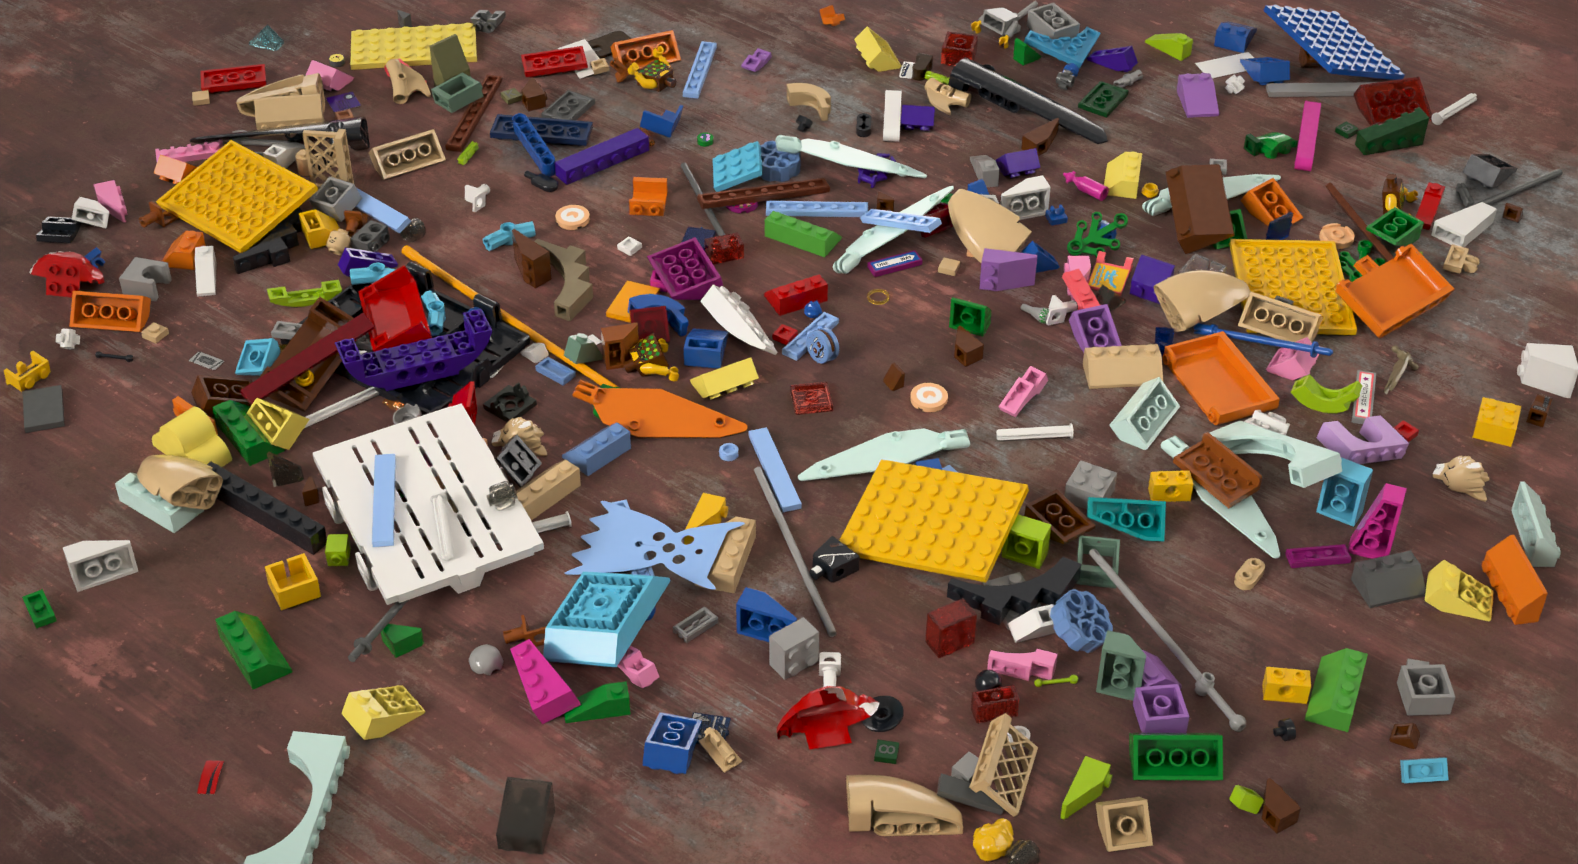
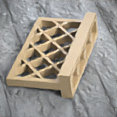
M339 129L338 132L304 130L303 139L311 182L319 189L322 184L316 183V178L319 177L325 182L328 178L322 173L326 170L332 175L331 177L354 184L346 129ZM308 136H313L318 141L314 144L309 140ZM326 137L333 138L334 143L329 144L324 139ZM320 142L327 147L325 151L317 146ZM311 150H316L320 155L315 157ZM329 150L336 154L334 159L327 154ZM324 157L329 161V163L325 165L319 159ZM317 163L323 169L318 171L313 167V165ZM333 164L338 168V171L335 173L329 166Z
M1005 713L990 722L969 788L975 793L983 791L1014 817L1019 813L1038 747L1010 724L1012 718ZM1007 733L1011 734L1014 742L1010 743ZM1022 745L1030 750L1028 756L1025 755ZM1012 746L1016 747L1019 757L1015 758ZM1003 748H1005L1009 759H1004ZM1017 761H1021V764L1024 769L1022 773L1020 772ZM1006 763L1011 764L1014 774L1009 773ZM998 764H1000L1003 776H999L997 770ZM1012 778H1016L1019 786L1018 789H1015ZM1005 779L1009 791L1004 790L1001 780ZM992 781L995 782L998 793L990 788ZM1006 795H1011L1013 806L1009 803Z

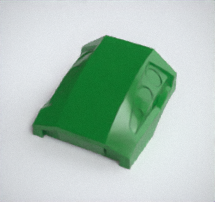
M1271 132L1256 137L1261 141L1259 153H1264L1265 157L1269 159L1277 158L1278 152L1289 154L1291 148L1297 147L1298 142L1288 135L1279 132Z

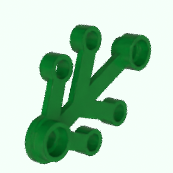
M1094 212L1088 237L1082 239L1083 232L1087 230V223L1084 220L1078 221L1075 239L1071 240L1067 245L1068 253L1072 256L1086 253L1095 255L1097 258V252H1105L1102 247H1088L1087 245L1090 243L1109 246L1114 251L1120 248V241L1118 239L1102 237L1117 228H1125L1128 224V217L1123 213L1115 215L1114 222L1097 231L1098 225L1102 221V214ZM1095 216H1100L1099 219H1094ZM1084 224L1085 227L1080 228L1079 225ZM1113 243H1118L1116 247L1112 246ZM1077 246L1079 249L1073 250V247Z
M1359 241L1357 250L1360 255L1358 260L1371 252L1373 244L1370 241ZM1347 251L1340 252L1339 260L1342 272L1349 276V280L1353 282L1362 277L1363 275L1354 267L1357 261L1350 256V253ZM1376 258L1374 260L1378 266L1386 262L1383 258ZM1346 262H1348L1354 269H1356V271H1353L1350 267H1348V264Z

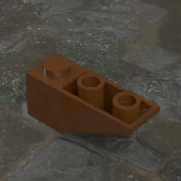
M1059 118L1022 135L1021 149L1029 150L1036 148L1038 156L1047 152L1058 133Z

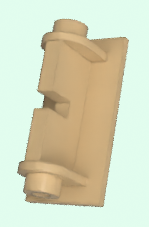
M709 727L704 731L705 737L699 740V743L724 773L742 762L740 757L717 730Z

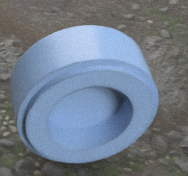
M732 443L721 445L719 448L720 458L725 461L735 460L738 457V447Z

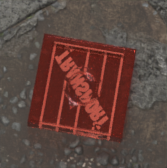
M827 382L790 385L796 415L833 411V403Z

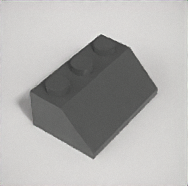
M1411 550L1355 562L1351 581L1369 608L1425 596L1426 588L1421 564Z

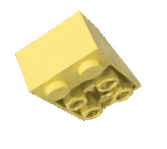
M1446 560L1441 561L1428 572L1425 601L1442 612L1485 621L1491 620L1494 594L1492 589Z
M403 685L349 692L341 714L364 740L380 738L425 714V710Z

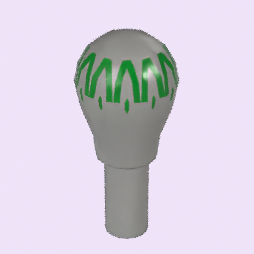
M1022 304L1021 310L1030 313L1038 322L1046 323L1049 313L1048 308H1038Z

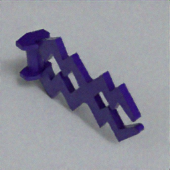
M877 153L876 156L887 158L890 154ZM890 156V160L896 162L894 157ZM858 168V183L865 181L871 184V188H874L876 182L887 179L886 175H888V172L876 171L878 175L870 177V173L875 174V170Z

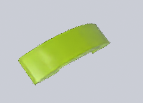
M339 280L321 282V288L291 292H287L285 287L267 289L271 303L287 307L313 305L319 296L329 301L342 292Z

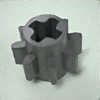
M1064 69L1063 73L1059 72L1056 78V83L1059 84L1058 87L1067 90L1068 87L1072 88L1075 82L1073 73Z

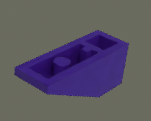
M1132 46L1098 50L1087 57L1088 61L1115 71H1131L1138 63Z
M345 247L338 266L345 276L350 277V269L367 268L373 263H383L391 269L397 267L398 263L392 254Z

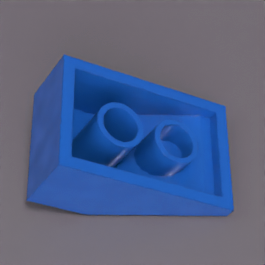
M1229 21L1222 22L1216 30L1214 46L1244 53L1257 28Z
M1273 57L1240 59V63L1253 81L1259 82L1260 85H1266L1272 81L1274 83H1284V80H1290V61Z
M745 587L736 604L737 633L769 642L770 635L797 621L793 614L768 594L759 590Z
M659 712L645 741L642 766H647L654 770H668L675 774H686L692 760L702 720Z

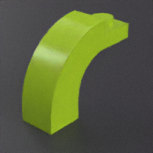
M1308 374L1295 381L1290 393L1300 403L1310 409L1323 413H1340L1348 410L1351 402L1359 398L1363 386L1359 381H1356L1342 389H1327L1318 384Z

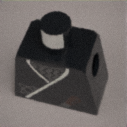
M831 536L814 552L813 568L809 571L810 576L814 580L823 576L828 581L834 583L859 571L860 556L834 536Z

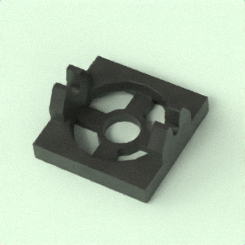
M518 382L514 387L511 385L506 386L483 403V409L508 422L512 418L515 419L526 414L537 405V400L530 397L526 386L523 385L521 387ZM509 395H513L516 397L513 400L504 399V397ZM524 401V405L521 408L518 407V403ZM508 404L515 405L513 408H506L505 406Z

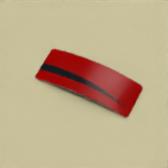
M206 761L198 786V794H215L224 761Z

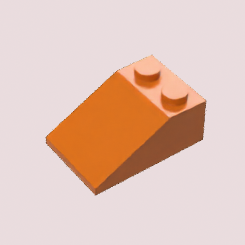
M1274 178L1249 190L1240 200L1251 215L1277 233L1303 219V216Z

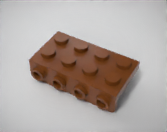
M1209 432L1203 434L1202 441L1176 455L1173 459V463L1181 470H1190L1192 479L1228 509L1260 490L1261 474Z

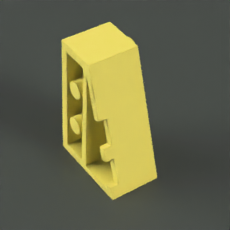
M259 398L255 399L247 411L248 416L272 445L290 450L310 420Z

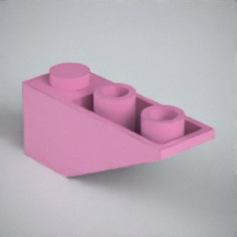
M114 180L94 184L98 202L110 212L109 214L123 223L126 222L124 215L128 214L120 186H116Z
M1068 256L1067 263H1064V273L1080 269L1088 283L1091 270L1089 256ZM1067 287L1068 296H1071V300L1075 301L1074 297L1072 296L1070 290Z

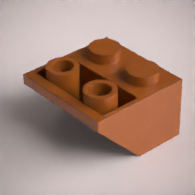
M638 323L601 328L602 354L606 370L624 368L623 363L632 359L629 349L639 342Z

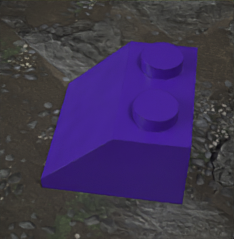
M902 105L901 127H904L905 130L920 128L921 131L934 129L935 107Z
M1036 148L1007 153L995 160L1003 176H1010V178L1019 177L1020 173L1031 175L1040 168Z
M1141 255L1131 280L1130 294L1160 304L1154 292V285L1173 276L1175 265Z

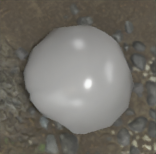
M407 403L404 407L394 412V424L422 416L420 408L417 404L412 406Z
M485 644L476 647L472 651L468 662L475 673L491 675L493 670L502 669L504 661L496 647Z

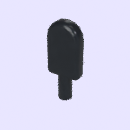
M526 171L524 174L525 177L531 179L533 186L546 192H554L558 189V182L543 173L536 175Z

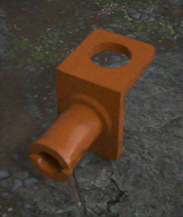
M617 58L610 62V66L617 71L615 76L618 83L630 75L628 68L633 62L629 61L624 65Z
M151 201L149 202L150 213L140 217L139 220L141 221L139 223L144 228L153 222L165 227L179 218L168 211L162 212V208ZM165 216H171L170 219L164 220Z
M345 210L344 216L347 224L346 231L349 232L348 235L350 237L355 235L356 230L361 229L367 223L369 215L360 211Z
M521 615V627L503 631L506 644L525 639V641L530 639L535 647L544 645L545 638L536 640L534 637L537 634H545L546 627L530 631L524 615Z

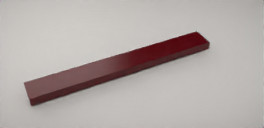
M362 313L240 390V393L250 405L253 404L256 398L263 400L336 354L338 350L335 342L351 338L356 341L372 331L375 326Z

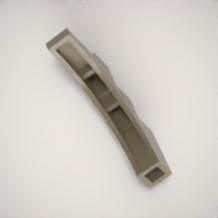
M536 239L534 242L549 251L550 265L555 267L565 281L560 295L554 301L555 316L571 321L593 299V286L589 283V267L585 266V250L571 245L566 249Z

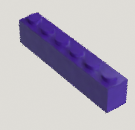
M636 128L555 162L556 176L566 185L649 151V137L639 128Z

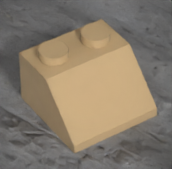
M1133 797L1096 803L1098 826L1108 852L1153 846L1147 799Z

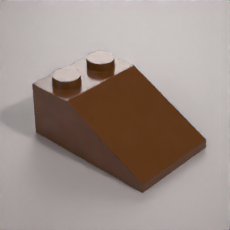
M513 229L512 239L515 261L523 280L536 289L552 279L549 251L516 229Z
M198 375L191 393L197 407L209 417H215L213 407L228 400L251 406L242 396L240 390L251 384L252 380Z
M1057 489L1028 503L1025 507L1024 516L1051 524L1050 539L1061 544H1066L1095 529L1096 526Z

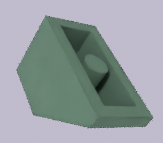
M578 333L568 337L564 356L573 363L580 364L603 359V355L595 342L590 340L587 335Z

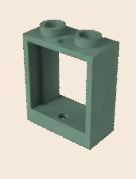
M463 72L431 89L435 103L451 113L483 97L481 83Z
M1079 536L1077 562L1082 564L1083 554H1089L1091 549H1096L1101 556L1113 557L1112 569L1118 575L1120 539ZM1081 565L1080 579L1076 584L1116 588V585L1100 566Z

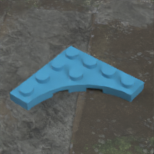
M1086 27L1074 38L1059 37V39H1050L1049 36L1030 30L1025 37L1024 43L1045 54L1056 57L1058 60L1074 63L1080 69L1101 33Z

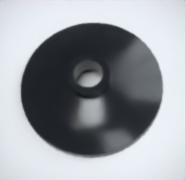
M891 696L874 697L873 699L879 702V706L871 717L861 720L863 725L874 732H886L894 729L900 724L904 716L901 702Z

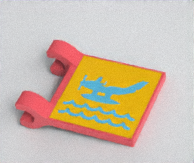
M1099 251L1088 285L1093 290L1121 296L1129 273L1132 271L1134 258L1126 257L1124 266L1105 263L1106 252Z

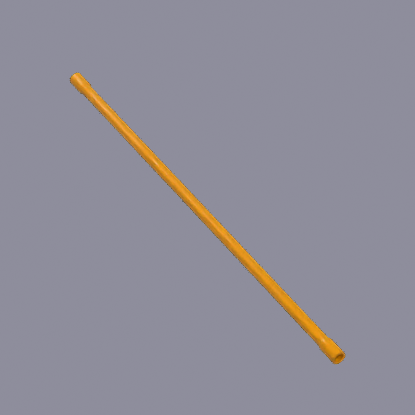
M406 245L402 248L403 255L430 270L431 273L473 300L475 295L479 294L420 255L419 252ZM500 308L503 321L513 328L528 334L534 342L544 343L549 352L600 386L606 384L618 387L584 363L575 364L564 356L565 351Z

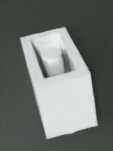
M79 197L74 204L72 220L107 228L110 212L98 201Z

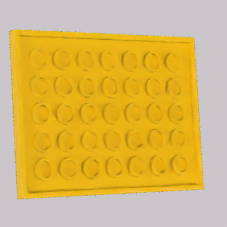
M230 140L156 202L162 209L239 253H243L261 240L282 220L287 218L288 215L317 192L318 188L312 182Z
M1230 239L1229 245L1235 276L1246 282L1251 292L1272 299L1280 296L1294 301L1293 306L1320 314L1323 319L1317 334L1356 335L1357 327L1353 311L1335 292L1337 283L1344 279L1335 241ZM1248 298L1241 302L1242 312L1245 308ZM1246 329L1247 333H1257Z
M881 459L839 541L863 559L986 583L1029 488L1027 484Z

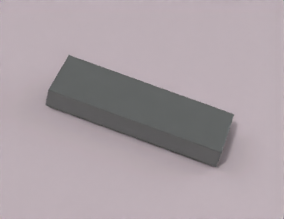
M941 773L938 780V796L999 815L1004 811L1000 805L983 791L975 793L969 788L971 782Z

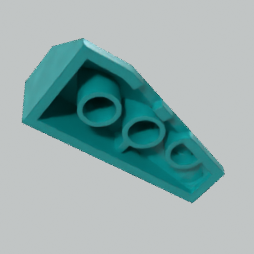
M1088 497L1087 518L1144 541L1164 542L1166 501Z

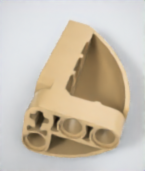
M320 73L306 76L298 75L271 83L237 99L238 110L244 115L255 117L254 98L320 94L324 113L325 97Z
M958 189L948 201L951 221L960 240L980 263L982 262L984 248L1018 252L1032 233L1022 223H1017L1020 219L1019 216L977 193Z
M1207 270L1176 274L1154 285V292L1175 332L1185 331L1200 322L1210 320L1248 298L1251 292L1246 282L1225 273Z
M174 455L148 456L142 461L137 473L140 483L153 495L158 496L160 494L164 500L174 506L204 510L213 506L223 483V478L214 472L211 466L191 458Z
M884 775L846 776L849 832L870 831V828L874 827V832L879 836L963 834L961 812L949 801L938 796L932 790L908 780Z

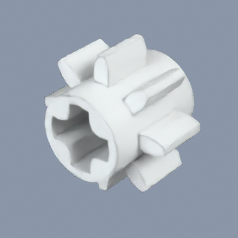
M1234 74L1226 80L1227 86L1225 89L1229 93L1234 92L1237 94L1245 87L1243 85L1245 80L1241 75L1236 77Z
M61 329V333L56 334V343L60 344L62 349H74L76 344H80V336L76 334V330Z

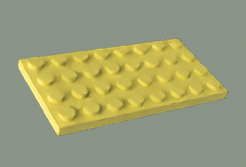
M473 23L351 31V70L384 68L390 59L395 58L401 59L409 66L432 65L430 45L454 34L458 36L467 62H477L475 26H473Z

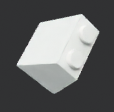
M1527 343L1526 349L1521 354V365L1517 367V375L1520 376L1521 383L1570 398L1578 376V363L1573 346Z

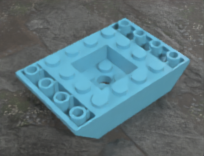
M583 571L545 628L543 656L550 662L617 667L670 583V578Z

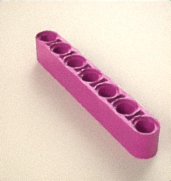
M1305 101L1294 169L1311 172L1321 103Z

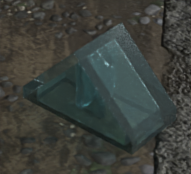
M268 24L249 41L251 46L277 51L284 44V41Z

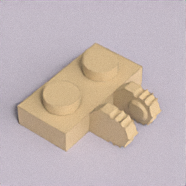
M1452 244L1443 269L1460 274L1463 268L1465 272L1475 273L1480 262L1478 257L1468 255V248Z

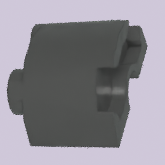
M479 10L470 19L476 31L490 33L503 22L506 14L505 11H495L491 14L489 10Z

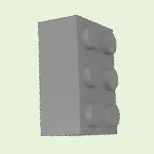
M1054 2L1028 10L1027 27L1036 33L1049 36L1050 39H1059V37L1074 38L1079 34L1080 23Z

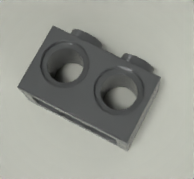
M370 220L350 238L351 247L353 249L377 252L390 240L388 226Z

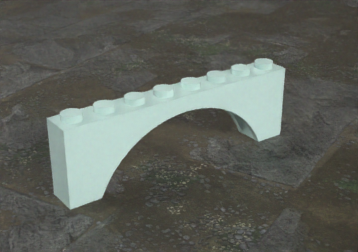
M1237 421L1210 432L1212 436L1216 437L1217 440L1235 454H1269L1290 460L1291 462L1288 464L1291 484L1303 488L1342 472L1340 453L1243 421Z
M293 731L287 751L290 763L302 770L312 784L313 791L309 808L299 825L287 837L264 851L246 856L244 864H312V853L314 848L318 847L320 830L324 829L326 813L331 810L332 795L337 792L338 778L343 775L345 759L349 758L350 746H347L345 736Z

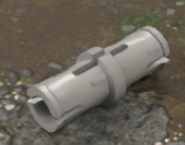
M1136 70L1131 74H1125L1122 78L1115 80L1113 85L1119 84L1117 87L1120 88L1127 85L1131 86L1135 81L1143 78V75L1138 76L1142 72Z

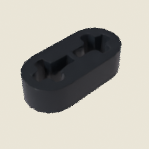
M867 113L857 115L856 134L859 137H868L871 134V116Z

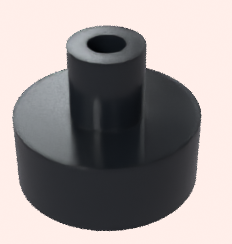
M799 115L796 120L799 124L797 130L803 132L805 128L810 129L813 124L810 119Z
M1290 718L1279 720L1278 727L1273 728L1274 736H1281L1283 741L1294 740L1296 738V729L1293 721Z

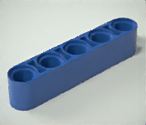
M522 113L515 114L512 117L515 134L540 171L549 177L555 175V157L527 116Z

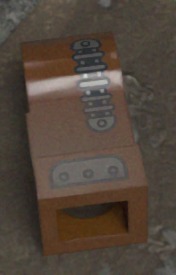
M1537 394L1535 401L1531 405L1526 422L1543 427L1553 398ZM1532 416H1539L1542 420H1535Z

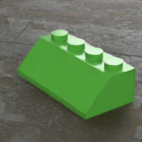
M772 211L765 219V237L822 257H826L842 238V236L833 231Z
M1345 648L1321 657L1305 721L1348 732L1367 653Z

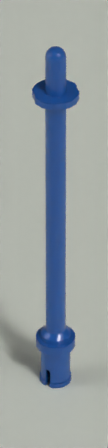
M1198 323L1194 326V330H1197L1194 331L1195 334L1207 336L1224 331L1232 339L1310 352L1312 358H1315L1317 354L1327 356L1333 354L1332 349L1319 347L1317 341H1314L1312 345L1223 330L1219 329L1216 324L1206 325Z

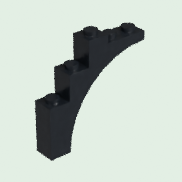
M300 207L275 226L273 231L258 245L246 252L233 256L237 274L268 264L276 267L290 262L288 249L299 246L297 233L302 231L299 213L303 211Z
M1062 557L1054 567L1038 577L1021 583L1002 586L979 585L951 578L948 582L947 598L981 611L980 618L1000 625L1010 610L1023 615L1036 608L1039 602L1046 605H1056V601L1072 590L1080 579L1082 564Z

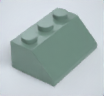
M1107 630L1100 660L1097 693L1131 701L1134 700L1135 688L1142 685L1146 654L1129 635Z

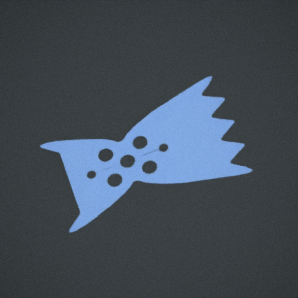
M601 501V504L609 513L589 519L600 530L581 536L591 548L572 553V556L583 565L571 569L564 574L580 575L583 571L600 573L624 572L663 563L672 572L697 585L708 589H716L707 578L726 533L745 523H719L690 528L675 533L671 528L650 516L614 503ZM657 532H663L665 538L661 541L653 540V535ZM685 536L694 537V541L691 544L685 545L681 542ZM638 541L643 542L640 547L635 546V543ZM672 543L675 545V549L672 552H664L663 546ZM697 549L703 550L701 554L695 553ZM648 551L656 552V557L652 560L644 559V554ZM676 555L685 556L684 562L680 564H675L672 560Z

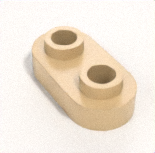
M1257 558L1247 559L1235 575V586L1241 590L1252 589L1264 574V562Z

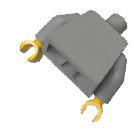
M1002 7L985 9L983 15L978 19L979 21L971 24L972 31L975 30V33L978 34L981 32V25H984L1002 36L1005 35L999 38V46L1004 43V49L1009 46L1008 39H1011L1018 27L1019 16L1017 13Z

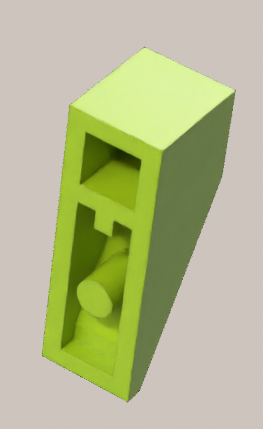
M1182 33L1155 34L1146 39L1145 43L1182 61L1191 55L1193 39Z
M1085 756L1062 803L1061 819L1065 820L1101 796L1105 787L1109 788L1113 775L1109 774L1110 764Z

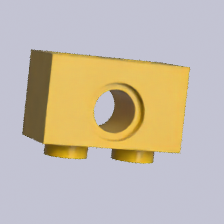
M1190 470L1151 472L1148 486L1151 501H1191L1193 480Z
M1266 667L1263 679V700L1307 704L1311 689L1309 670Z

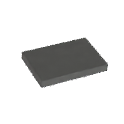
M567 90L541 113V117L577 120L595 104V99Z
M61 385L23 391L25 433L65 426L63 389Z

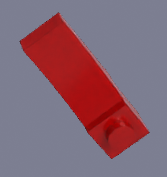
M1428 183L1415 218L1424 222L1422 229L1430 230L1446 186L1438 183Z

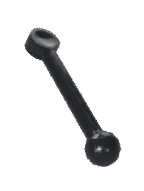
M100 351L95 353L96 358L107 357L124 359L127 362L133 361L132 355L104 354Z

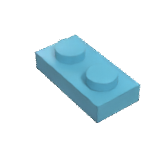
M1445 757L1400 760L1402 783L1448 780L1447 758Z

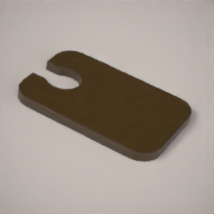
M614 31L587 42L592 49L601 48V50L594 52L599 59L612 55L610 47L614 42L632 38L623 31Z

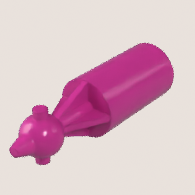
M1074 171L1063 173L1066 178L1065 182H1074L1080 191L1100 201L1107 197L1108 187L1086 176L1075 177L1076 172Z

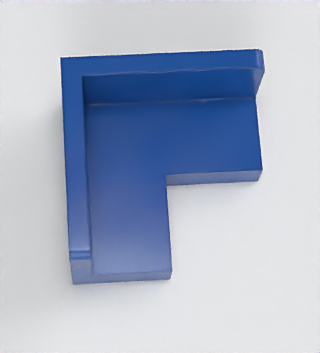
M683 105L679 106L676 113L666 110L663 116L644 110L640 127L670 138L680 121Z

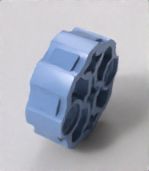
M767 141L761 145L762 175L760 177L763 180L784 182L800 173L801 151L795 154L778 151L775 141Z
M1072 589L1056 601V605L1051 608L1050 617L1053 620V629L1058 637L1063 639L1068 647L1075 651L1080 650L1086 653L1095 651L1104 644L1107 630L1113 631V625L1110 622L1109 612L1106 607L1093 594L1087 591L1081 592Z

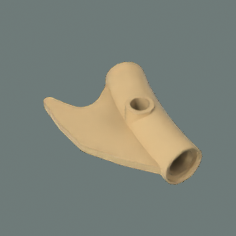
M396 58L390 59L386 63L392 82L394 102L398 104L406 103L408 97L414 91H421L427 97L431 96L428 85L421 74L400 63Z
M930 78L925 84L930 104L948 115L951 114L950 105H959L967 108L970 104L971 94L952 88L934 78Z

